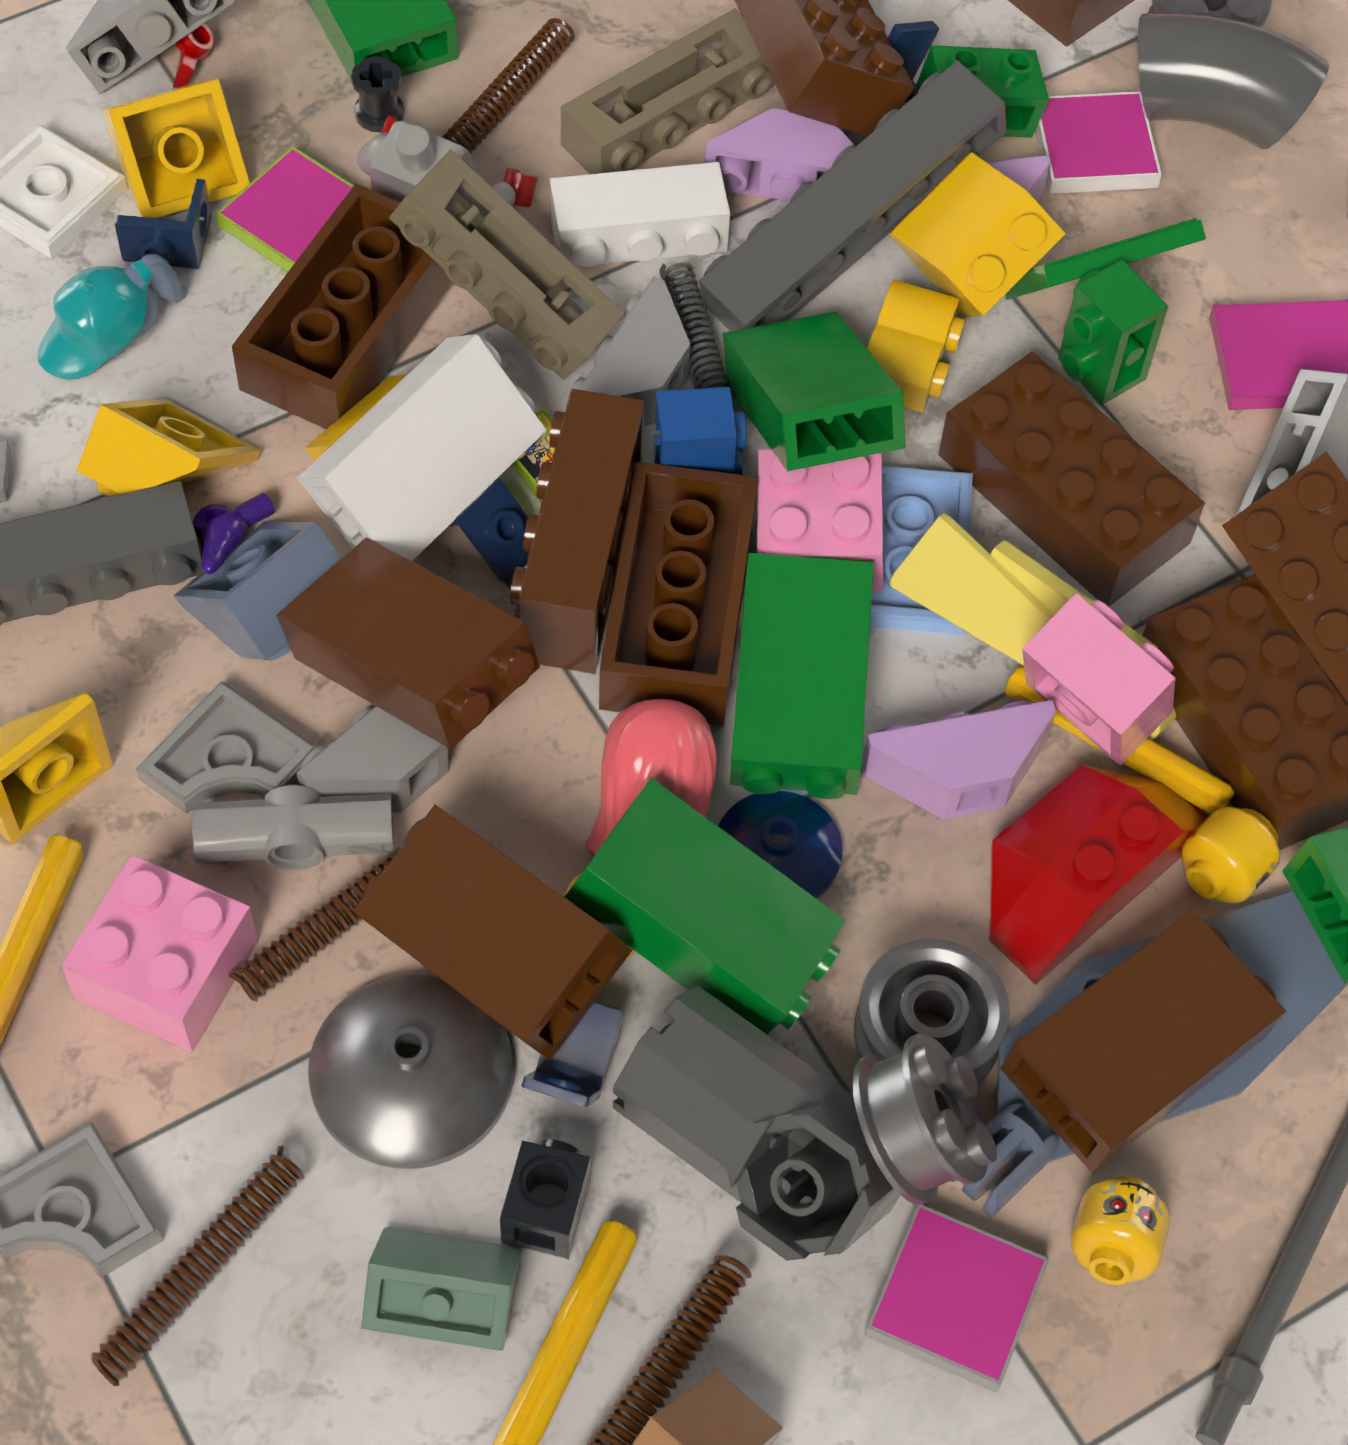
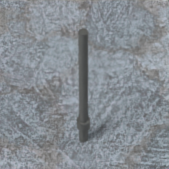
M1348 1117L1234 1355L1224 1357L1213 1379L1212 1386L1216 1393L1195 1434L1196 1439L1203 1445L1225 1444L1242 1406L1252 1404L1264 1379L1260 1367L1348 1183Z

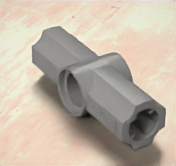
M288 785L269 791L265 795L264 800L194 803L192 810V838L195 862L265 859L269 865L275 868L303 870L317 866L323 861L324 856L394 853L391 793L322 797L321 793L313 788L301 785Z

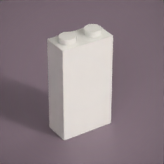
M477 334L447 337L297 478L351 549L367 537L402 557L413 561L456 519L457 515L477 499L546 431L535 415L536 407L532 399L522 389L514 386L501 368L502 361L498 352L490 343L480 338Z

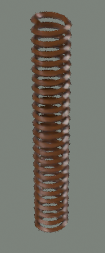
M549 19L542 26L541 30H538L537 34L528 41L522 51L518 52L517 56L509 62L507 67L479 95L477 100L469 106L467 111L459 117L457 122L448 129L442 138L463 146L472 154V151L476 150L477 145H480L482 140L486 139L487 134H490L492 129L496 128L497 123L501 122L502 118L506 117L507 112L511 111L512 107L516 105L517 101L521 100L522 96L526 94V90H530L531 85L535 84L537 79H540L541 74H544L546 69L550 68L551 63H554L556 58L565 51V48L569 47L570 42L574 41L575 34L572 27L561 19ZM553 23H560L561 25H563L564 27H566V29H567V30L569 31V33H570V37L568 36L567 32H566L563 28H561L560 26L555 25V24H553Z
M396 847L395 854L388 853L387 860H380L379 865L372 866L370 872H363L362 879L355 878L354 885L347 884L346 891L339 890L337 897H330L329 903H322L321 910L314 909L312 916L306 915L304 922H297L296 929L289 928L287 935L280 934L279 941H271L270 948L263 947L262 954L255 953L253 960H246L245 967L238 966L236 973H229V977L236 980L242 986L252 1001L258 1002L257 993L245 980L243 973L250 979L261 995H266L267 989L254 974L251 967L258 972L269 988L275 989V982L262 967L260 960L267 966L278 982H283L284 976L270 960L268 954L275 959L280 969L288 976H292V969L278 953L277 948L283 952L293 968L300 970L301 966L297 957L286 946L285 941L291 945L302 962H309L307 953L296 942L293 934L299 938L311 956L317 957V949L304 935L302 928L307 931L318 949L325 951V942L311 927L310 922L316 926L321 936L329 944H334V937L331 932L336 937L342 938L343 932L338 924L343 930L349 932L351 925L348 920L353 925H359V918L352 910V908L355 909L359 904V901L353 896L351 890L357 894L361 901L364 891L360 888L359 884L363 885L366 889L369 883L368 878L372 880L377 875L376 871L378 873L385 870L384 865L388 866L401 847ZM343 896L348 899L352 908L344 901ZM335 903L340 906L345 916L336 908ZM326 909L332 912L337 923L328 915ZM318 915L321 916V917L324 919L326 925H327L328 928L331 930V932H330V931L327 929V927L320 921Z
M278 1146L277 1154L269 1156L270 1163H263L262 1171L254 1172L255 1179L247 1180V1188L239 1189L240 1196H233L232 1204L224 1206L225 1213H218L217 1221L209 1222V1230L201 1231L202 1239H194V1247H187L186 1256L178 1257L179 1264L170 1265L171 1273H164L163 1282H155V1290L147 1291V1299L139 1300L140 1308L131 1309L132 1317L123 1318L124 1326L115 1327L116 1335H107L108 1344H99L100 1352L91 1353L93 1364L113 1386H119V1380L110 1373L102 1362L116 1371L122 1378H127L128 1372L115 1361L110 1353L124 1362L130 1369L136 1368V1363L122 1351L117 1343L138 1360H144V1354L124 1334L136 1341L146 1351H152V1345L133 1326L144 1332L153 1342H160L159 1335L149 1328L141 1317L149 1321L161 1333H168L167 1327L151 1313L148 1307L158 1313L169 1324H175V1318L163 1309L156 1299L167 1305L176 1315H183L182 1308L172 1301L163 1289L172 1294L185 1307H191V1301L178 1291L171 1281L178 1284L192 1298H199L198 1291L187 1283L178 1272L188 1277L201 1290L206 1289V1283L193 1273L187 1264L194 1267L208 1281H214V1275L199 1263L194 1255L201 1258L215 1272H222L221 1265L209 1256L201 1246L210 1250L222 1263H229V1257L216 1247L209 1237L217 1241L229 1254L237 1255V1249L222 1237L216 1228L224 1232L237 1246H245V1242L241 1236L227 1226L224 1220L231 1223L246 1238H252V1232L236 1219L232 1212L238 1214L252 1229H260L259 1222L244 1211L239 1203L246 1206L259 1220L267 1221L266 1213L251 1202L246 1194L253 1197L269 1213L275 1212V1207L264 1196L259 1194L254 1186L258 1187L275 1204H282V1198L279 1194L266 1185L261 1177L266 1179L283 1196H290L289 1189L280 1180L271 1175L268 1169L274 1171L289 1187H297V1182L288 1172L279 1167L276 1161L282 1163L297 1179H305L304 1172L284 1156V1146Z
M717 1255L714 1257V1264L709 1265L707 1268L708 1273L701 1276L702 1282L695 1285L696 1291L689 1293L690 1301L683 1302V1310L677 1311V1319L670 1322L671 1328L664 1330L665 1338L658 1339V1347L652 1348V1356L645 1358L646 1366L639 1367V1375L632 1378L633 1385L626 1386L627 1394L620 1395V1404L613 1405L614 1413L607 1415V1423L600 1425L601 1432L594 1434V1442L587 1445H604L600 1439L606 1440L610 1445H627L626 1443L632 1445L637 1437L633 1434L638 1436L643 1429L642 1426H645L650 1418L648 1416L652 1417L658 1412L655 1407H665L662 1398H671L668 1388H678L677 1382L673 1378L677 1380L684 1379L683 1372L680 1369L690 1370L687 1360H696L694 1351H703L700 1342H709L707 1333L715 1332L712 1323H721L719 1314H727L725 1305H733V1298L731 1296H740L737 1287H746L745 1280L740 1274L727 1266L721 1265L719 1262L730 1263L745 1273L747 1278H751V1271L745 1264L727 1255ZM717 1270L720 1275L715 1274L713 1271ZM707 1279H711L714 1284L709 1283ZM701 1288H705L709 1294L702 1292ZM695 1297L700 1298L703 1303L697 1302ZM689 1306L693 1307L698 1313L691 1311ZM683 1316H687L691 1322L684 1320ZM676 1325H680L686 1332L679 1330ZM670 1334L675 1335L681 1342L672 1339ZM664 1344H669L674 1351L666 1348ZM658 1353L663 1354L669 1361L660 1358ZM651 1362L656 1363L662 1370L655 1368ZM645 1372L651 1373L656 1380L648 1377ZM639 1381L644 1382L651 1390L641 1386ZM632 1391L638 1392L645 1400L635 1396ZM626 1400L631 1401L638 1409L629 1406ZM620 1410L625 1411V1412H626L631 1418H633L635 1421H633L632 1419H630V1418L624 1416V1415L620 1412ZM613 1419L619 1421L629 1431L616 1425ZM607 1429L612 1430L623 1441H621L613 1435H610Z

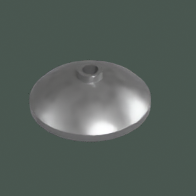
M421 974L387 977L374 981L351 993L324 1020L313 1042L309 1058L308 1079L315 1110L327 1131L338 1143L356 1156L391 1168L415 1169L435 1166L455 1159L475 1147L491 1132L501 1118L513 1085V1054L507 1032L501 1024L439 977ZM405 1044H415L421 1048L420 1053L413 1058H403L397 1054V1051Z

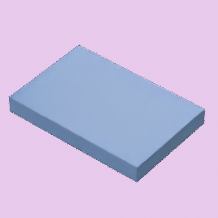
M882 465L883 591H872L870 627L964 636L965 631L893 589L889 585V581L935 520L943 513L950 516L970 535L973 473Z

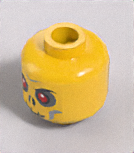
M1228 806L1214 811L1187 838L1182 846V862L1189 885L1196 893L1207 899H1215L1228 904L1247 900L1272 875L1280 863L1278 836L1270 821L1255 810L1247 808L1240 809Z
M1129 1176L1109 1178L1108 1180L1093 1184L1083 1194L1072 1230L1071 1249L1077 1261L1094 1278L1103 1283L1122 1285L1127 1282L1146 1279L1160 1265L1169 1229L1170 1213L1164 1201L1149 1184Z

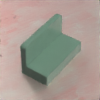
M386 1227L382 1230L368 1263L361 1329L503 1351L508 1332L513 1285L520 1266L522 1250L513 1246Z

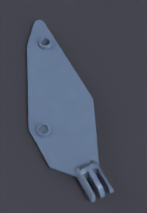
M1293 891L1203 920L1207 925L1216 928L1225 937L1232 953L1253 975L1261 977L1270 985L1277 1001L1286 1012L1261 1042L1158 1123L1241 1094L1348 985V983L1344 984ZM1155 937L1086 959L1005 1036L998 1050L997 1115L986 1126L994 1140L997 1159L995 1162L988 1164L986 1175L981 1181L972 1185L964 1184L962 1192L972 1201H976L987 1193L1013 1166L1016 1167L994 1189L983 1206V1211L991 1218L1049 1162L1074 1154L1000 1069L1019 1039Z

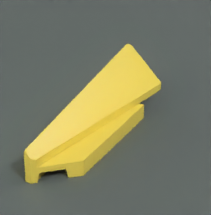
M945 513L935 520L889 581V585L893 589L1023 666L1022 648L1076 592L1089 604L1093 603L1091 599L1006 540L994 547L990 554ZM1124 623L1125 627L1121 631L1139 647L1144 642H1148L1158 649L1155 644ZM1173 708V712L1157 727L1148 739L1155 740L1173 723L1177 716L1175 708Z

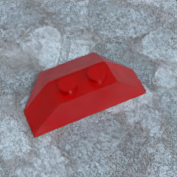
M1081 765L992 840L989 941L1036 985L1182 857V846L1187 838L1207 817L1192 803L1185 800L1162 782L1151 778Z

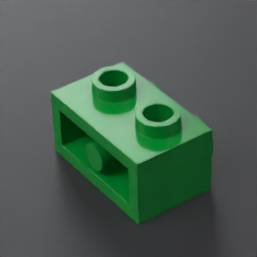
M931 45L916 84L917 90L920 89L928 77L937 72L943 73L958 60L1005 102L1006 133L1002 137H1033L1049 101L1036 50Z
M1123 259L1102 271L1093 270L1087 273L1076 284L1058 356L1068 376L1075 381H1079L1101 405L1147 379L1168 309V305Z

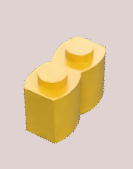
M893 279L867 349L903 391L904 407L923 413L929 396L941 398L950 369V364L943 363L942 359L945 351L957 352L966 319L956 317L959 298Z

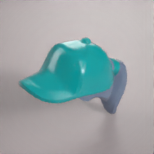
M158 254L145 255L125 269L116 266H96L85 269L70 278L56 292L53 298V308L56 317L40 343L38 362L46 372L58 378L74 380L86 377L95 372L114 355L123 353L133 340L146 333L153 326L159 306V299L179 303L186 298L188 290L179 284L176 273L168 261Z

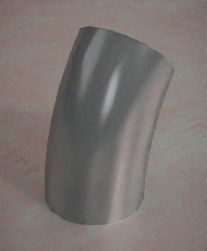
M1186 12L1141 14L1139 18L1137 51L1140 90L1146 117L1150 121L1180 120L1207 124L1244 138L1260 149H1268L1277 143L1303 115L1317 95L1329 69L1327 60L1302 44L1272 30L1245 21L1211 14Z

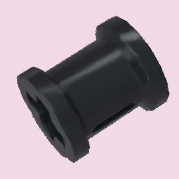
M378 56L365 58L352 69L351 83L354 90L359 93V99L356 101L354 108L355 118L362 128L371 132H381L388 115L397 117V121H402L404 117V105L397 96V90L401 87L402 74L399 66L388 58Z

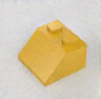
M219 79L200 81L102 109L122 174L126 177L127 186L140 217L159 218L189 209L197 179L206 180L210 203L236 196L250 184Z
M972 152L968 153L888 233L891 239L942 294L960 299L958 311L964 318L984 316L1066 234L1027 190Z

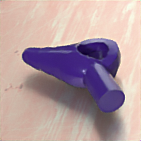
M260 493L232 509L223 504H210L201 508L195 515L193 526L195 533L202 543L201 567L206 574L215 573L224 564L225 560L243 541L248 527L274 514L273 503L265 493Z

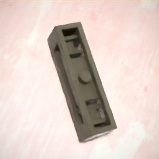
M736 8L562 105L561 146L589 174L634 170L643 161L664 149L675 147L683 138L707 124H714L720 121L728 112L750 99H757L763 96L769 88L774 86V81L741 13ZM723 36L722 47L715 51L712 48L707 50L704 54L705 56L697 60L698 49ZM620 93L623 94V101L615 102L612 110L605 113L598 108V106L609 101L611 98Z
M451 149L408 193L389 216V219L400 228L403 236L411 244L423 249L444 269L447 277L455 285L467 290L489 311L491 318L499 326L510 330L532 351L535 359L543 367L554 371L562 380L568 377L591 355L625 315L610 298ZM460 185L490 211L486 218L479 214V210L474 204L471 206L456 192ZM562 279L590 308L584 312L569 298L570 295L566 291L560 290L556 284Z

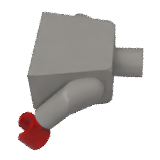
M388 115L381 133L364 144L357 155V164L360 170L370 175L372 191L400 203L450 149L485 181L470 152L463 146L427 132L426 129L419 125L397 121V117L393 115ZM506 168L503 182L490 186L511 206L517 205L529 208L532 205L539 177L522 174L517 169ZM461 185L458 187L456 192L471 206L474 204L478 208L479 214L486 218L490 211Z

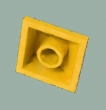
M166 398L100 404L76 471L96 481V489L108 497H113L181 481L182 485L255 462L258 460L261 450Z
M87 693L80 694L0 726V834L11 845L113 766L95 702Z

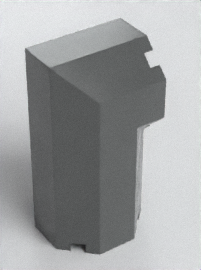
M699 986L674 998L663 1011L674 1021L665 1026L660 1032L653 1027L647 1030L638 1041L613 1085V1094L618 1097L613 1100V1109L741 1202L736 1207L741 1228L786 1261L804 1259L810 1254L826 1252L824 1256L843 1253L891 1212L901 1196L887 1181L870 1152L857 1117L854 1097Z

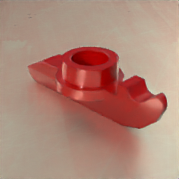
M207 22L175 43L181 53L173 83L174 88L186 86L195 71L197 61H202L209 56L215 39L211 29L206 25Z

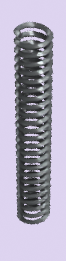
M663 263L659 274L666 283L679 318L683 317L680 320L682 325H685L683 326L684 330L688 332L686 335L690 339V346H693L690 348L689 370L694 389L729 387V382L726 380L727 375L724 373L725 368L722 365L723 361L720 358L719 351H717L718 346L715 343L714 332L711 329L710 322H708L707 310L704 308L700 288L697 286L698 282L695 279L694 268L688 263H677L665 271L667 266ZM686 267L688 269L676 271L668 277V274L676 268ZM685 274V275L682 276V277L674 278V277H676V276H678V275ZM688 281V282H686V283H684V284L677 285V284H679V283H681V282ZM690 288V289H688V290H686V291L679 292V291H681V290H683V289ZM731 395L733 411H737L736 404L733 402L734 397Z

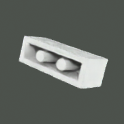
M719 162L550 178V219L555 248L576 267H593L599 264L629 261L645 262L658 258L688 255L704 256L710 253L728 251L730 210Z

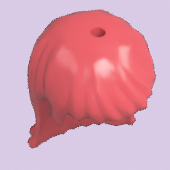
M652 699L640 701L625 708L613 719L609 725L604 742L601 766V807L590 837L585 842L586 848L592 857L650 778H653L705 817L715 781L717 753L711 728L705 717L698 710L673 699Z

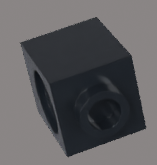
M546 1139L542 1140L540 1144L522 1140L500 1216L501 1243L569 1259L590 1184V1156L580 1154L576 1147L559 1140ZM545 1183L555 1184L566 1193L559 1201L550 1204L537 1202L529 1195L535 1187Z

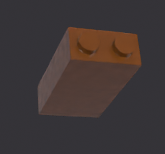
M367 537L277 614L279 623L296 660L449 749H452L469 732L478 727L496 707L518 687L525 684L529 677L540 668L526 622Z
M435 804L423 819L417 821L410 828L405 837L404 845L385 870L373 877L368 883L362 900L353 910L364 921L549 1061L633 951L604 925Z
M1192 909L1019 1039L1000 1069L1088 1170L1094 1174L1261 1042L1285 1014L1286 1010L1277 1001L1270 985L1261 977L1253 975L1232 953L1225 937L1216 928L1207 925Z

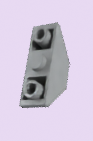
M97 0L66 46V50L95 89L101 94L228 8L236 0Z
M655 276L641 296L635 294L631 297L624 310L625 315L622 317L621 327L614 337L607 335L603 339L595 356L594 367L587 378L579 377L572 386L573 389L644 400V426L655 423L656 391L682 390L688 381L690 342L665 281Z
M371 705L361 710L352 720L349 729L329 746L321 745L306 757L300 770L297 772L298 784L317 790L322 797L391 793L392 810L403 811L449 772V748L379 707Z

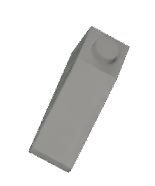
M1300 369L1237 514L1326 451L1342 473H1348V374Z

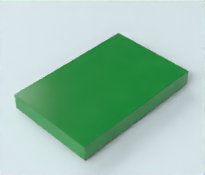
M1193 218L1031 268L1005 294L1006 300L1082 278L1093 270L1102 271L1122 259L1126 263H1131L1205 240L1206 236L1201 219Z

